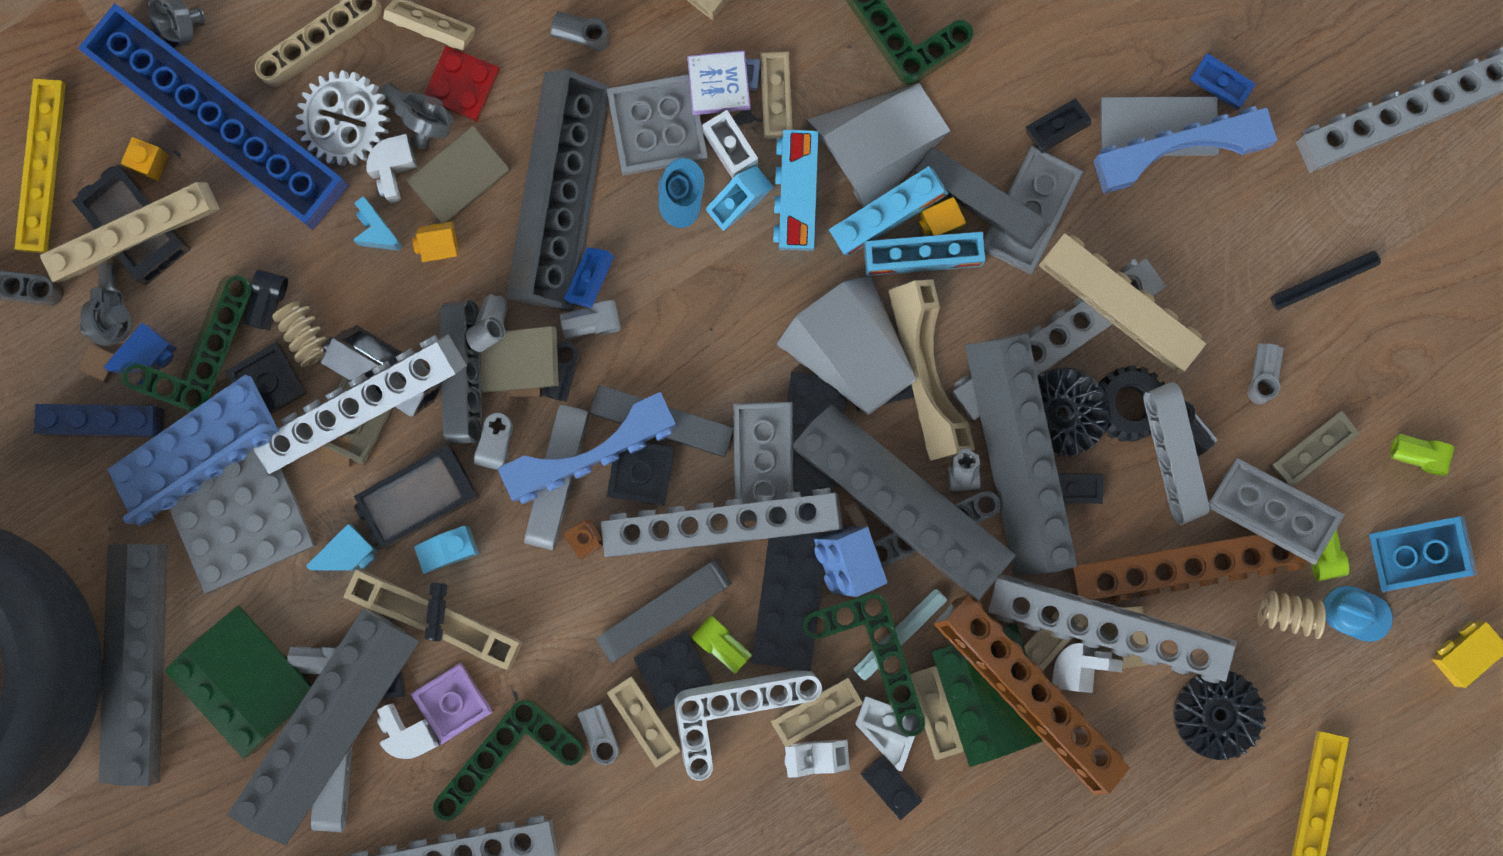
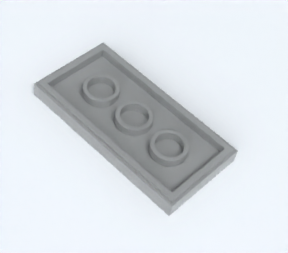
M1101 97V150L1114 145L1117 146V149L1128 146V142L1138 138H1145V141L1156 139L1155 135L1167 130H1173V133L1184 131L1185 126L1196 122H1201V125L1210 124L1213 118L1218 117L1217 97ZM1194 146L1182 148L1164 156H1217L1219 148L1213 146Z
M1031 146L1007 195L1041 216L1049 226L1032 249L1025 248L991 226L984 239V251L1032 275L1084 171L1046 152L1041 153L1038 148Z
M793 402L733 404L735 499H742L743 504L754 503V497L771 495L772 500H781L784 493L795 492ZM782 507L776 508L773 512V520H786L787 514L785 509ZM752 510L748 511L744 515V522L757 521L755 512Z
M1238 458L1235 459L1209 502V508L1314 565L1317 564L1345 515Z

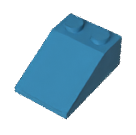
M1463 516L1369 534L1382 592L1478 575L1465 517Z

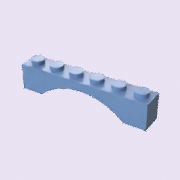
M1253 106L1239 112L1240 115L1229 118V114H1224L1213 118L1210 124L1201 125V122H1196L1185 126L1184 131L1173 133V130H1167L1155 135L1156 139L1145 141V138H1138L1128 142V146L1117 149V146L1114 145L1100 150V154L1093 162L1103 194L1131 187L1151 163L1168 153L1182 148L1213 146L1227 149L1240 155L1270 148L1278 140L1268 108L1257 110V107Z
M661 392L633 404L627 418L619 429L604 443L589 452L557 460L538 459L524 455L497 469L512 501H521L522 504L538 498L537 492L548 488L550 492L565 485L564 479L573 475H575L576 479L591 473V467L598 463H602L603 466L609 465L619 459L618 454L629 450L631 454L646 447L645 441L656 437L657 441L672 435V429L677 426Z

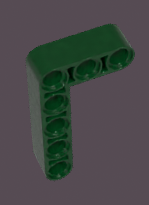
M846 0L897 77L907 85L919 82L965 52L973 38L972 26L964 20H957L915 46L884 0H869L868 2ZM880 16L886 20V24L877 26L871 19ZM961 32L965 35L966 40L957 42L953 39L952 34ZM890 40H898L903 47L894 50L887 43ZM938 48L941 50L942 56L934 58L929 55L928 49ZM907 63H913L918 67L919 71L908 73L903 66Z
M227 275L221 279L181 379L136 362H128L119 370L118 377L122 385L189 411H193L209 399L251 294V284L248 279L238 275ZM234 280H237L241 286V290L236 296H232L229 292V285ZM226 307L230 312V318L227 322L221 323L218 319V312ZM211 335H217L219 338V345L214 350H209L207 347V340ZM201 362H206L208 373L204 377L199 378L196 374V367ZM138 368L142 374L139 382L131 384L128 381V373L132 369ZM162 379H167L170 384V388L165 394H159L156 388L158 382ZM195 389L198 395L195 403L187 405L185 395L189 390Z
M867 594L811 612L804 618L803 630L807 636L814 639L824 638L864 625L897 728L903 734L910 737L917 736L923 731L925 719L887 602L881 595ZM871 598L877 599L881 604V610L875 616L869 615L865 610V604ZM843 607L850 609L853 613L852 621L847 625L840 624L836 617L838 610ZM817 616L824 621V630L819 634H813L808 629V622L812 617ZM880 627H885L890 632V639L885 644L877 643L874 638L875 631ZM889 656H895L899 660V668L894 673H888L884 669V660ZM905 685L909 690L907 699L901 702L896 701L893 697L895 687ZM907 714H915L918 718V725L913 730H906L903 727L902 721Z
M524 699L518 701L437 797L433 805L434 814L442 821H450L459 816L526 734L558 761L568 766L575 765L583 759L586 752L585 744L534 700ZM521 705L531 707L533 717L530 721H524L519 717L518 710ZM544 724H550L555 728L556 736L554 739L546 740L543 738L541 728ZM508 728L513 732L514 739L511 744H505L500 740L499 733L501 729ZM573 743L578 747L579 755L577 758L569 759L565 756V744ZM482 752L492 753L495 759L492 767L483 766L480 761ZM464 775H470L475 780L473 790L470 791L463 788L461 779ZM445 798L455 802L456 810L453 814L446 813L443 810L442 802Z

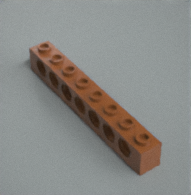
M1255 534L1078 565L1077 567L1069 568L1073 594L1101 602V598L1112 596L1113 602L1131 599L1130 593L1141 591L1142 597L1160 594L1159 588L1168 586L1171 587L1172 592L1189 589L1188 583L1200 581V586L1218 584L1217 578L1229 576V581L1247 579V573L1258 571V576L1276 574L1277 567L1287 566V571L1305 569V563L1308 561L1284 548L1283 557L1277 560L1272 553V549L1276 544ZM1246 549L1252 550L1255 555V560L1251 565L1246 564L1243 559ZM1217 554L1223 555L1226 559V565L1222 570L1217 569L1214 565V558ZM1188 559L1194 560L1197 564V571L1193 575H1189L1185 571V563ZM1159 564L1165 565L1168 569V576L1163 581L1158 579L1155 573L1156 567ZM1130 569L1136 570L1139 574V581L1134 586L1130 585L1126 580V574ZM1101 574L1107 575L1110 579V586L1105 591L1101 590L1097 585V579Z
M969 595L955 599L935 621L934 625L1094 795L1110 794L1130 769L1123 761L1122 754L1108 745L1103 739V734L1083 718L1084 715L1079 708L1071 705L1065 699L1062 690L1058 686L1050 683L1043 675V670L1023 654L1022 647L1015 641L1010 640L1003 632L1002 626L983 611V607L978 600ZM971 623L975 626V635L971 632ZM991 645H993L996 650L995 657L991 653ZM1012 667H1013V668L1015 669V671H1016V677H1015V678L1012 676V673H1011V668H1012ZM1032 688L1036 692V699L1032 697ZM1052 710H1054L1056 714L1055 721L1052 718ZM1072 732L1076 735L1075 742L1072 739ZM1093 753L1095 754V757H1096V762H1095V763H1094L1093 760H1092V754H1093Z

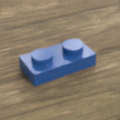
M1208 53L1203 57L1189 79L1236 110L1242 107L1256 85Z
M587 247L564 299L570 304L592 308L615 256L606 250Z

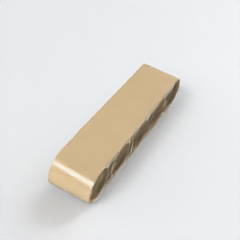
M342 0L260 56L255 63L256 74L267 86L279 87L375 22L382 13L380 2L378 0ZM372 1V6L368 10H360L364 2ZM340 18H349L345 26L337 27V22ZM317 34H325L324 39L320 43H313V39ZM301 50L300 56L297 59H289L292 51ZM277 66V70L272 76H266V70L269 67Z

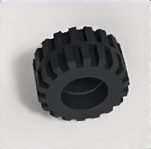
M1121 367L1100 380L1099 385L1105 392L1110 410L1109 424L1106 430L1108 437L1111 439L1118 438V441L1134 442L1152 434L1146 409L1139 420H1126L1116 410L1115 396L1120 389L1128 387L1137 390L1144 397L1146 392L1165 385L1164 381L1159 382L1157 380L1159 375L1155 372L1150 374L1147 372L1148 368Z

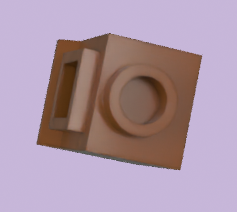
M591 519L588 521L583 520L563 534L578 558L582 560L603 547L602 535Z

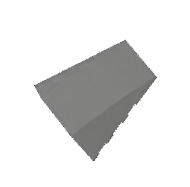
M920 83L806 120L813 131H818V140L821 144L825 143L847 176L854 187L853 194L862 208L897 187L923 160L930 148H935L950 133V129Z
M871 276L844 281L796 315L777 342L778 347L795 357L803 366H807L819 378L836 388L840 394L868 415L916 381Z

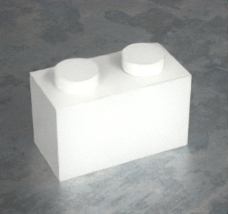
M728 110L702 125L704 136L732 179L737 174L755 165L758 167V157Z

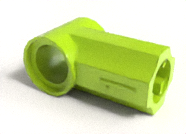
M1396 434L1391 444L1390 458L1419 466L1422 471L1431 474L1447 476L1455 447L1440 441H1424L1407 435Z
M1337 529L1317 564L1311 563L1312 571L1317 581L1349 575L1348 558L1344 550H1341Z
M710 615L691 638L710 655L714 654L736 674L752 654L729 634L730 631Z

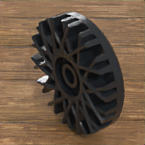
M1068 367L1052 369L1039 375L1038 382L1053 453H1058V457L1064 455L1070 457L1075 454L1077 456L1094 447L1104 436L1110 417L1108 400L1099 383L1087 373Z
M1229 671L1226 682L1220 680L1219 683L1205 681L1201 678V674H1197L1190 678L1177 694L1173 709L1174 724L1181 740L1195 753L1220 761L1229 760L1234 757L1239 758L1241 754L1248 753L1247 750L1250 747L1256 746L1255 741L1260 740L1259 734L1261 730H1265L1263 722H1266V718L1264 717L1263 710H1266V707L1262 705L1264 700L1259 697L1257 693L1259 690L1253 687L1252 682L1247 681L1244 676L1238 675L1235 672ZM1218 709H1221L1223 712L1220 720L1215 718V712Z

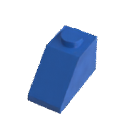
M142 322L103 368L118 375L120 368L125 363L136 362L159 370L166 367L173 360V353L177 348L154 328ZM134 368L129 373H138L141 371L138 368Z

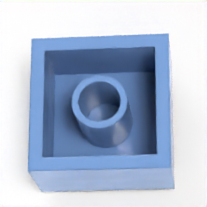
M843 526V530L831 531L814 539L816 545L814 549L818 561L823 564L826 573L824 580L828 589L833 594L857 597L887 584L868 527Z

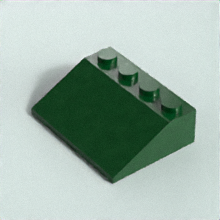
M240 605L236 606L193 642L164 670L243 759L258 752L289 722L312 687L298 669L289 664L287 657Z
M1017 623L1002 627L1007 637L1018 643L1023 649V654L1028 658ZM953 644L931 651L969 767L1001 758L1043 742ZM991 645V653L995 657L996 650L994 646ZM1012 667V668H1011V673H1012V676L1015 678V677H1016V671H1015V669ZM1032 688V697L1036 699V692Z

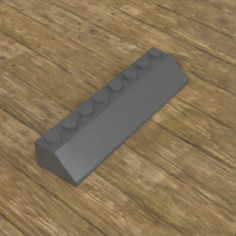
M567 69L544 72L506 299L531 306L573 311L574 304L567 302L564 297L582 258L608 103L607 89L610 86Z
M1019 332L966 344L965 350L996 494L1000 500V512L1008 549L1016 555L1011 561L1014 575L1043 574L1077 567L1029 335L1025 332Z
M832 404L812 421L794 442L793 449L976 600L983 596L1016 556Z
M108 545L99 783L120 786H149L160 782L168 545Z
M363 608L227 815L250 831L287 845L420 641L377 612Z

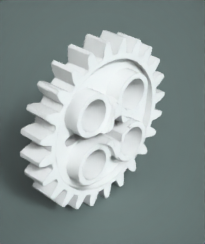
M341 70L338 77L336 73L331 71L329 72V81L319 76V86L312 83L309 84L313 91L311 95L302 93L303 97L307 100L306 104L298 103L297 105L304 110L303 114L296 115V118L304 123L298 126L297 130L306 132L301 141L311 143L307 150L313 153L318 151L316 158L321 160L326 158L327 163L333 165L337 160L338 165L346 166L347 159L350 164L357 165V156L367 161L366 151L371 152L375 142L379 143L382 141L379 137L380 133H389L387 129L382 127L383 123L391 121L390 118L383 116V113L390 109L389 106L380 104L386 98L385 95L376 94L379 87L375 84L369 85L370 79L364 76L360 79V75L352 72L349 77L348 72ZM334 94H337L338 102L334 107H331L330 99ZM360 102H364V112L361 115H357V105ZM326 110L366 122V127L323 116L320 114V111ZM329 122L330 130L326 135H323L322 126ZM352 130H356V140L353 143H349V133Z

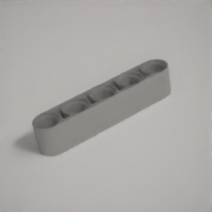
M1170 382L1146 392L1143 399L1169 508L1175 521L1183 525L1208 514L1210 508L1184 397L1180 387L1176 383Z
M560 404L545 459L557 460L580 455L589 420V411ZM574 475L564 479L565 485L549 492L548 488L537 492L538 498L534 499L526 529L525 544L554 550Z
M352 746L312 805L311 829L313 831L344 832L347 819Z

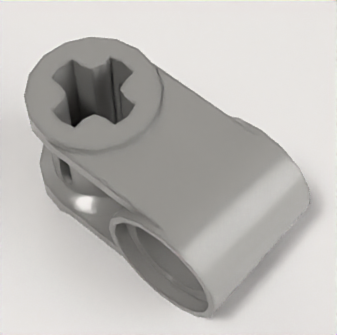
M494 413L486 418L475 452V465L498 470L497 468L506 464L513 433V422L508 416ZM499 419H502V424L506 425L505 431L500 430L498 435H496V429L492 428L493 422L498 423Z

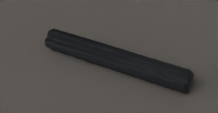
M1371 251L1273 295L1271 302L1276 310L1283 309L1380 265L1381 259L1376 251Z

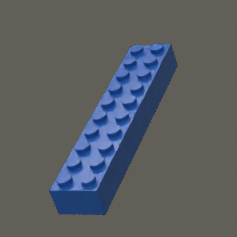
M113 4L78 47L79 50L310 229L314 230L348 188L349 185L339 175L117 4Z

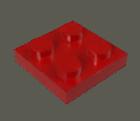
M445 46L424 95L435 97L442 101L445 109L478 122L500 69L493 64Z

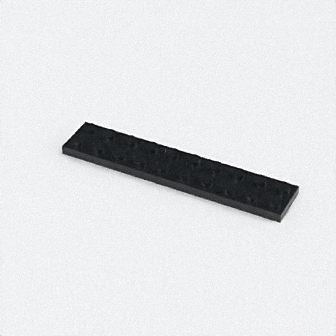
M791 372L787 402H793L794 442L811 422L831 404L845 415L847 398L840 394L832 385L824 382L818 375ZM794 450L795 492H801V497L813 496L812 490L830 488L831 493H834L835 484ZM809 503L803 507L802 516L807 521L812 520L816 515V508L813 504ZM775 521V522H776L777 524H781V523H783L784 521ZM829 531L768 539L752 657L753 664L806 671L811 670L815 639L805 634L802 624L808 614L819 610L824 567L815 555L814 549L816 545L814 539L829 533ZM817 616L812 617L808 622V629L813 634L816 633Z

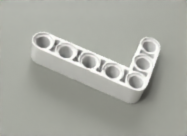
M793 670L686 689L677 694L675 698V711L682 757L690 778L702 781L707 779L713 771L706 720L814 701L822 692V685L812 671ZM804 680H813V685L809 690H799L800 684ZM775 685L784 686L783 693L779 696L770 695V691ZM747 690L755 691V696L752 700H741L743 692ZM715 696H725L726 701L723 705L719 707L711 705L712 699ZM693 700L697 703L693 711L685 712L682 710V705L686 701ZM693 729L701 731L700 737L696 740H688L686 738L687 733ZM702 758L705 760L702 768H691V763L695 759Z

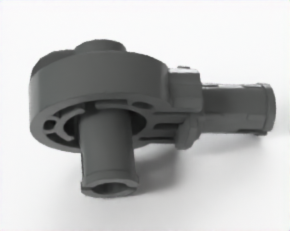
M149 0L148 2L149 18L153 31L156 35H161L166 43L173 48L189 45L193 39V27L205 25V15L200 7L188 10L182 0Z
M391 82L383 85L379 94L385 95L386 98L384 100L395 107V113L402 118L403 123L415 131L411 139L412 145L420 149H426L429 147L431 137L445 138L450 134L454 118L443 107L441 100L424 94H416L415 92L406 94Z
M112 263L98 265V287L90 290V300L83 305L80 315V330L82 334L102 346H111L123 341L130 334L132 327L130 313L124 305V295L117 289L118 266Z

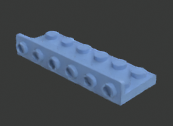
M244 375L107 469L128 511V514L122 517L124 523L143 526L152 522L157 513L174 507L178 503V499L184 495L196 492L200 489V484L208 479L220 476L224 472V468L231 463L242 461L247 457L249 451L255 447L266 445L270 442V437L279 432L251 376Z

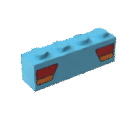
M783 130V138L777 137L776 155H782V167H776L775 184H781V196H775L774 213L780 214V225H774L773 242L779 243V250L814 251L818 131Z
M928 166L830 228L829 231L842 253L851 256L864 247L865 241L877 240L947 196L948 192L935 170Z
M983 232L865 241L863 247L866 276L982 267L985 262Z

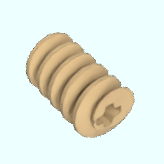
M295 301L280 308L273 314L272 318L275 322H280L278 325L279 331L286 332L283 338L286 342H291L289 350L297 352L294 357L295 361L302 363L301 367H305L324 357L325 352H323L321 345L326 341V337L316 338L315 335L321 330L320 326L310 327V324L316 318L314 316L305 318L304 316L310 310V307H300L301 301Z
M1270 590L1261 601L1257 621L1258 625L1262 626L1265 619H1268L1270 629H1273L1276 623L1280 622L1281 631H1285L1288 625L1291 624L1293 634H1297L1299 628L1303 627V635L1306 637L1314 629L1315 638L1319 639L1325 628V606L1323 602L1318 600L1312 603L1309 598L1301 600L1300 597L1295 595L1289 598L1286 593L1277 595L1275 591Z

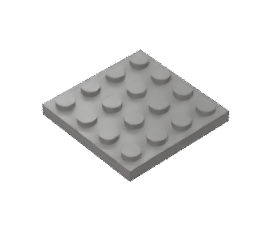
M254 449L247 453L245 459L237 463H231L223 469L224 472L220 476L206 480L200 484L199 490L192 494L184 495L177 500L178 503L174 507L169 509L205 594L316 546L283 467L268 474Z

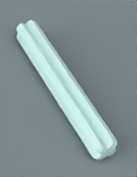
M934 589L895 627L901 646L947 602L946 597L939 590ZM890 633L879 644L887 643L890 639ZM872 650L854 667V671L863 680H867L878 669ZM891 656L887 657V658L884 660V663H885Z

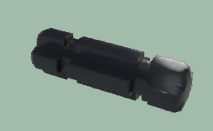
M434 582L430 584L429 595H432V599L428 600L426 623H429V628L425 630V639L428 641H441L443 639L441 624L444 625L446 601L443 599L444 596H447L448 589L445 583Z

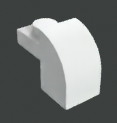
M407 134L382 140L374 146L367 159V173L373 179L381 178L376 180L380 196H385L390 204L402 201L396 173L418 168L413 145Z
M1082 643L1070 645L1060 653L1055 662L1052 684L1064 690L1092 693L1095 669L1122 673L1123 660L1112 659V653L1097 651V648H1092Z
M393 703L377 710L379 714L377 722L383 733L388 732L390 736L379 743L390 755L401 759H410L440 746L436 735L426 719L405 728Z
M847 740L802 742L785 747V765L788 778L850 770Z

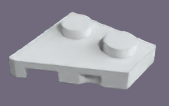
M865 696L855 725L897 770L903 771L915 736H907L897 728L890 705ZM907 714L903 718L902 724L904 729L913 730L916 728L918 718L915 714Z

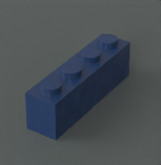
M35 404L34 434L50 437L153 438L163 431L164 409L156 406Z

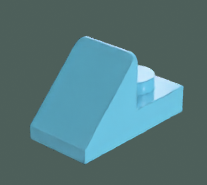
M364 196L354 203L360 210L356 213L359 220L366 228L371 225V227L353 239L357 245L396 251L403 248Z

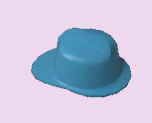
M679 158L672 161L666 167L658 182L659 210L665 221L676 228H685L692 225L700 212L705 178L702 169L691 159Z
M1337 587L1329 592L1323 604L1328 624L1335 630L1367 642L1378 641L1386 636L1392 627L1393 616L1386 601L1356 587Z

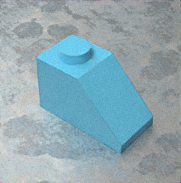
M755 165L737 174L705 210L718 226L725 231L757 206L774 186Z
M348 524L306 567L314 571H355L360 568L365 570L375 561L376 557L374 554L379 549L355 525Z
M462 526L439 534L414 546L423 574L480 555L469 526Z

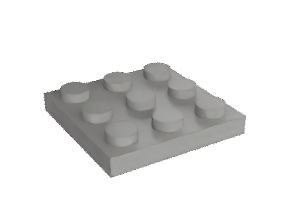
M689 74L607 89L622 175L666 168L672 161L679 158L691 159L694 162L708 160L700 115L692 114Z

